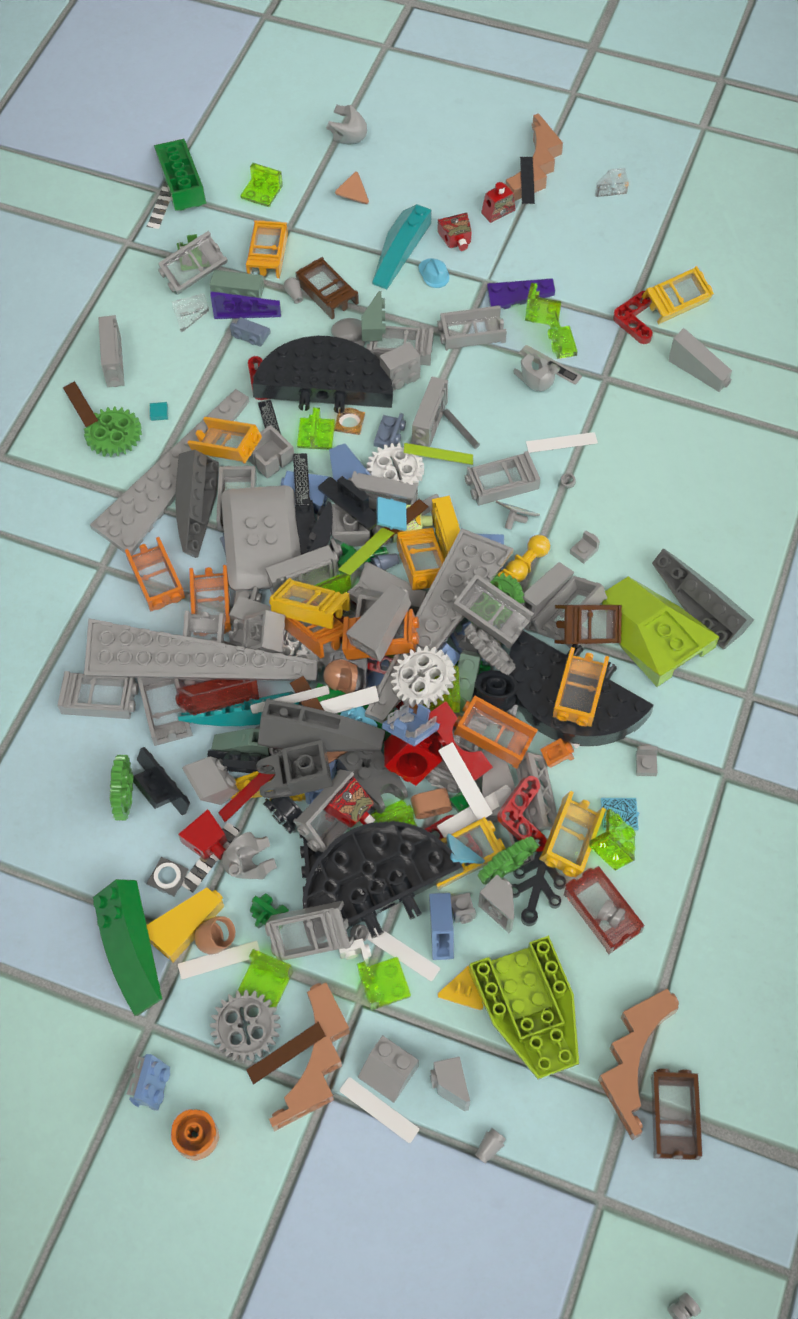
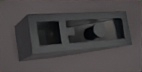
M310 500V504L295 505L301 555L309 551L306 549L311 540L309 538L311 531L308 529L313 520L315 521L313 500Z

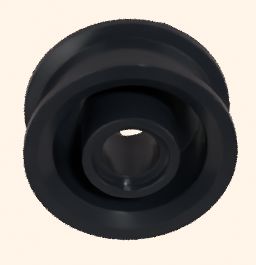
M498 670L484 671L477 676L473 698L477 696L503 711H508L514 706L518 683L510 674L506 675Z
M289 796L266 798L263 805L270 813L274 812L272 817L278 824L283 822L282 826L289 834L295 833L297 826L293 820L303 813L302 810Z

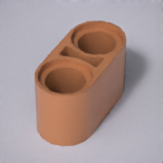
M445 788L419 793L410 798L416 819H425L445 814L452 810L449 795Z

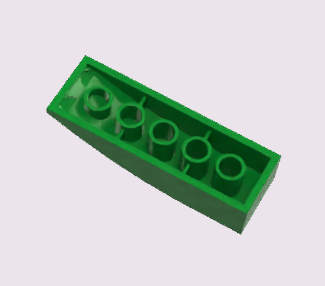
M185 139L154 145L175 211L206 204L204 188Z
M115 879L93 896V905L96 911L100 936L113 975L134 1016H139L161 1001L162 994L137 880Z

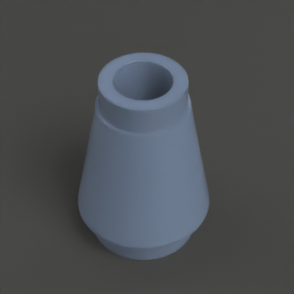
M397 553L375 555L374 558H371V564L385 571L399 564V557Z

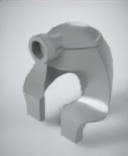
M336 105L334 113L347 116L349 122L347 124L328 122L326 129L333 133V140L343 144L361 142L367 134V124L364 118L352 105Z
M522 349L521 353L525 356L521 359L522 372L514 368V374L532 390L545 391L554 383L555 373L559 372L560 368L553 363L547 365V360L540 354L534 352L532 355L527 350ZM534 357L539 360L538 370H533L531 363Z
M246 832L237 837L223 852L222 865L225 871L232 877L264 879L271 870L277 868L274 858L266 860L259 865H255L252 862L253 856L270 846L267 836L255 838L252 832Z

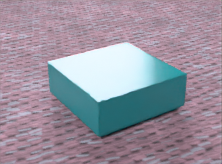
M167 402L150 403L151 421L168 420Z

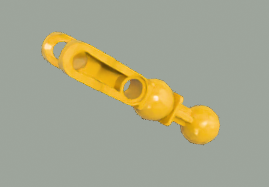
M543 535L532 536L527 543V552L522 557L516 554L515 560L508 562L505 569L498 573V576L500 577L504 573L506 577L511 575L517 582L523 581L527 574L531 572V562L536 557H544L548 554L551 546L549 539Z

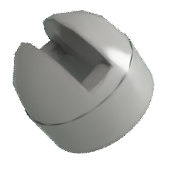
M565 473L561 477V483L565 488H572L576 483V479L572 473Z
M358 924L351 928L350 936H353L354 940L363 938L364 942L368 938L369 931L365 925Z

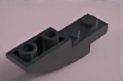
M329 501L326 506L322 505L317 513L319 516L317 522L313 520L308 529L311 531L309 536L311 540L306 548L309 550L308 552L327 546L329 543L333 523L332 504Z

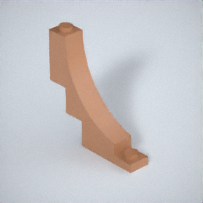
M539 113L533 115L532 123L534 131L533 142L535 145V153L533 155L534 193L546 188V174L554 171V158L562 155L563 142ZM520 171L506 179L505 183L513 192L514 201L522 198Z
M317 983L310 987V991L307 992L313 1009L315 1023H320L326 1036L314 1044L311 1058L303 1075L294 1088L284 1097L288 1109H280L274 1112L272 1118L269 1119L274 1132L334 1101L333 1094L324 1076L342 1067L341 1060L332 1042L350 1034V1030L327 983Z
M668 988L622 1013L620 1018L630 1034L611 1044L609 1049L616 1059L618 1066L601 1074L598 1079L632 1140L642 1134L641 1129L643 1128L640 1119L637 1116H633V1113L641 1107L638 1093V1067L643 1047L652 1032L667 1018L674 1015L679 1008L677 997L670 993Z

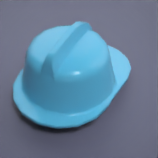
M429 258L419 264V272L430 287L442 288L449 282L448 270L441 260Z

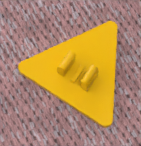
M469 965L438 993V997L477 1010L483 1009L482 1000L469 973Z

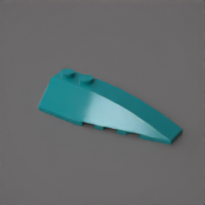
M416 204L401 212L387 233L372 281L373 285L386 290L389 288L431 225V209Z
M290 691L177 713L176 715L179 721L200 725H260L262 712L253 714L251 705L265 702L266 699L273 700L294 693Z

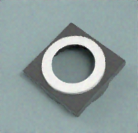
M161 857L147 885L175 897L189 869ZM168 866L174 868L176 879L170 884L161 883L158 879L159 871Z

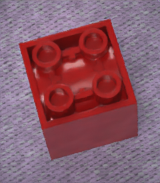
M433 733L416 746L408 744L395 735H391L384 742V766L390 772L401 776L406 782L417 786L442 761V756L439 752L441 743L437 739L439 735Z

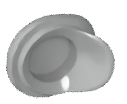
M345 318L337 321L332 326L331 333L334 337L347 339L364 347L365 341H362L361 320Z

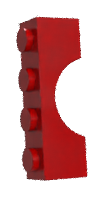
M446 701L429 713L428 721L437 716L436 722L440 724L439 730H437L439 733L437 739L443 747L453 742L474 781L493 768L482 751L468 752L461 749L455 743L452 731L457 716Z

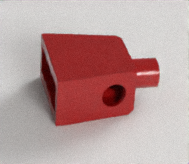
M207 809L178 835L182 844L206 860L214 854L219 860H222L223 852L226 850L223 846L227 842L226 835Z

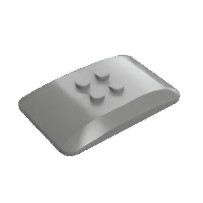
M286 485L225 490L222 493L221 502L229 587L235 591L253 590L254 586L258 587V589H270L266 568L301 555L294 490ZM299 576L292 578V580L299 582Z

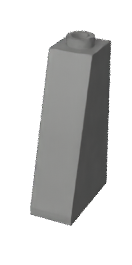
M683 328L673 338L669 362L718 392L723 387H728L732 380L730 378L732 370L686 329Z
M365 562L359 582L371 590L383 593L392 584L399 588L403 587L409 593L408 596L411 602L409 609H412L416 616L426 597V592L422 589L412 590L410 583L371 563Z
M558 562L524 592L523 599L525 602L521 603V605L534 613L525 630L528 631L534 625L532 620L572 578L574 571Z
M392 584L348 630L346 634L351 645L380 662L411 605L407 590Z
M483 749V754L493 767L482 775L483 797L485 798L505 785H508L513 792L515 786L508 762ZM516 796L515 803L520 806L518 796ZM500 806L492 811L493 814L486 817L487 821L491 820V822L499 823L497 814Z

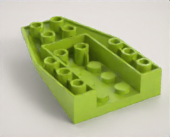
M627 576L605 591L607 599L603 600L602 605H622L620 647L656 687L672 678L675 669L697 654L703 657L716 648L719 640L717 634L677 604L631 577Z
M549 935L529 942L528 948L492 961L490 957L469 964V973L493 1026L538 1080L579 1065L574 994Z

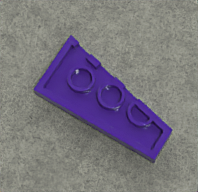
M553 278L487 283L490 307L500 306L505 310L511 308V305H523L529 300L537 301L555 296Z
M210 292L214 319L281 317L279 300Z

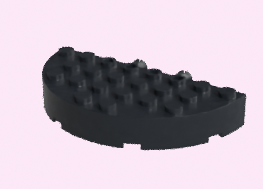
M317 335L289 341L270 352L256 370L253 380V398L299 401L298 408L302 411L304 405L305 411L309 410L310 402L334 404V412L338 413V408L340 407V413H343L345 411V404L392 408L393 386L392 380L380 366V359L371 351L347 339Z
M522 631L511 646L509 656L516 668L510 675L518 683L515 704L518 705V709L525 717L524 719L549 738L554 740L561 738L565 742L580 744V746L606 745L624 739L626 735L633 731L635 732L651 716L654 704L611 681L610 678L617 670V667L612 664L610 668L611 662H608L592 726H580L575 722L560 721L553 717V712L570 650L567 654H564L525 631ZM573 644L572 647L575 648L573 656L579 657L584 649L581 645L576 648L578 644ZM571 673L568 678L569 682L593 686L594 688L597 687L598 680ZM566 685L561 706L590 713L595 692Z
M372 822L342 834L317 858L305 884L302 901L303 909L343 901L344 905L340 911L343 919L347 918L348 928L360 922H365L373 939L378 937L374 928H376L379 936L384 933L376 918L377 914L399 903H403L410 920L415 918L412 909H414L417 917L420 916L422 912H420L414 900L415 895L464 870L460 862H453L450 855L453 853L451 849L427 830L404 822ZM321 917L311 919L317 943L326 940L327 937ZM304 920L308 940L311 944H314L310 929L306 925L307 920Z

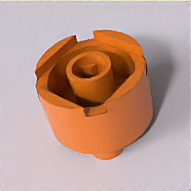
M190 1109L180 1113L174 1120L171 1140L183 1157L197 1161L206 1158L214 1151L219 1141V1132L214 1120L207 1112ZM193 1131L198 1133L199 1136L197 1138L192 1137L191 1133Z

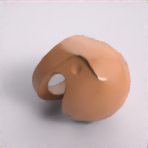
M342 659L331 661L324 670L326 685L335 691L340 690L346 694L354 692L357 683V665Z
M213 917L202 923L195 930V944L205 954L220 953L233 942L235 927L233 922L227 917ZM215 921H221L227 926L229 936L226 941H224L222 929Z

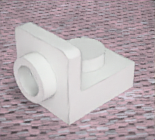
M363 938L353 941L350 948L339 949L341 959L346 958V960L356 958L358 954H362L364 964H369L368 957H371L369 945H364Z

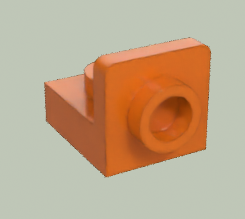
M561 738L540 749L550 768L566 759L570 761L574 759L572 745Z

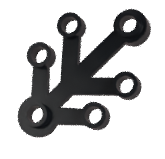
M543 851L536 852L533 861L518 868L523 871V874L519 875L516 873V870L513 871L515 878L522 879L526 873L538 868L535 876L520 884H511L512 888L518 890V893H513V898L519 897L520 893L533 887L528 907L521 913V921L526 926H533L538 920L536 906L541 889L549 900L548 903L551 908L556 909L561 905V897L554 894L544 878L545 871L553 879V885L556 889L561 890L566 885L565 877L559 875L555 868L549 867L545 862L539 860ZM557 880H562V881H563V884H562V885H558V884L556 883V881H557ZM557 899L559 903L553 904L551 900ZM532 913L533 917L528 918L526 917V914Z

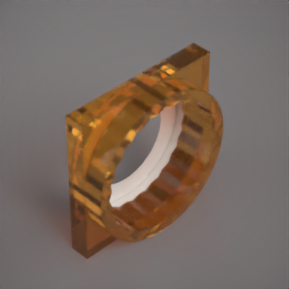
M345 408V411L340 413L339 409L334 431L360 435L365 412L355 408ZM352 417L357 420L358 425L344 427L342 422L344 419Z

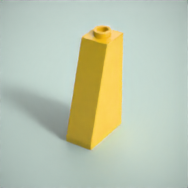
M206 887L147 924L151 945L174 963L195 940V930L202 923L215 917L224 908L222 895L216 890L211 891Z

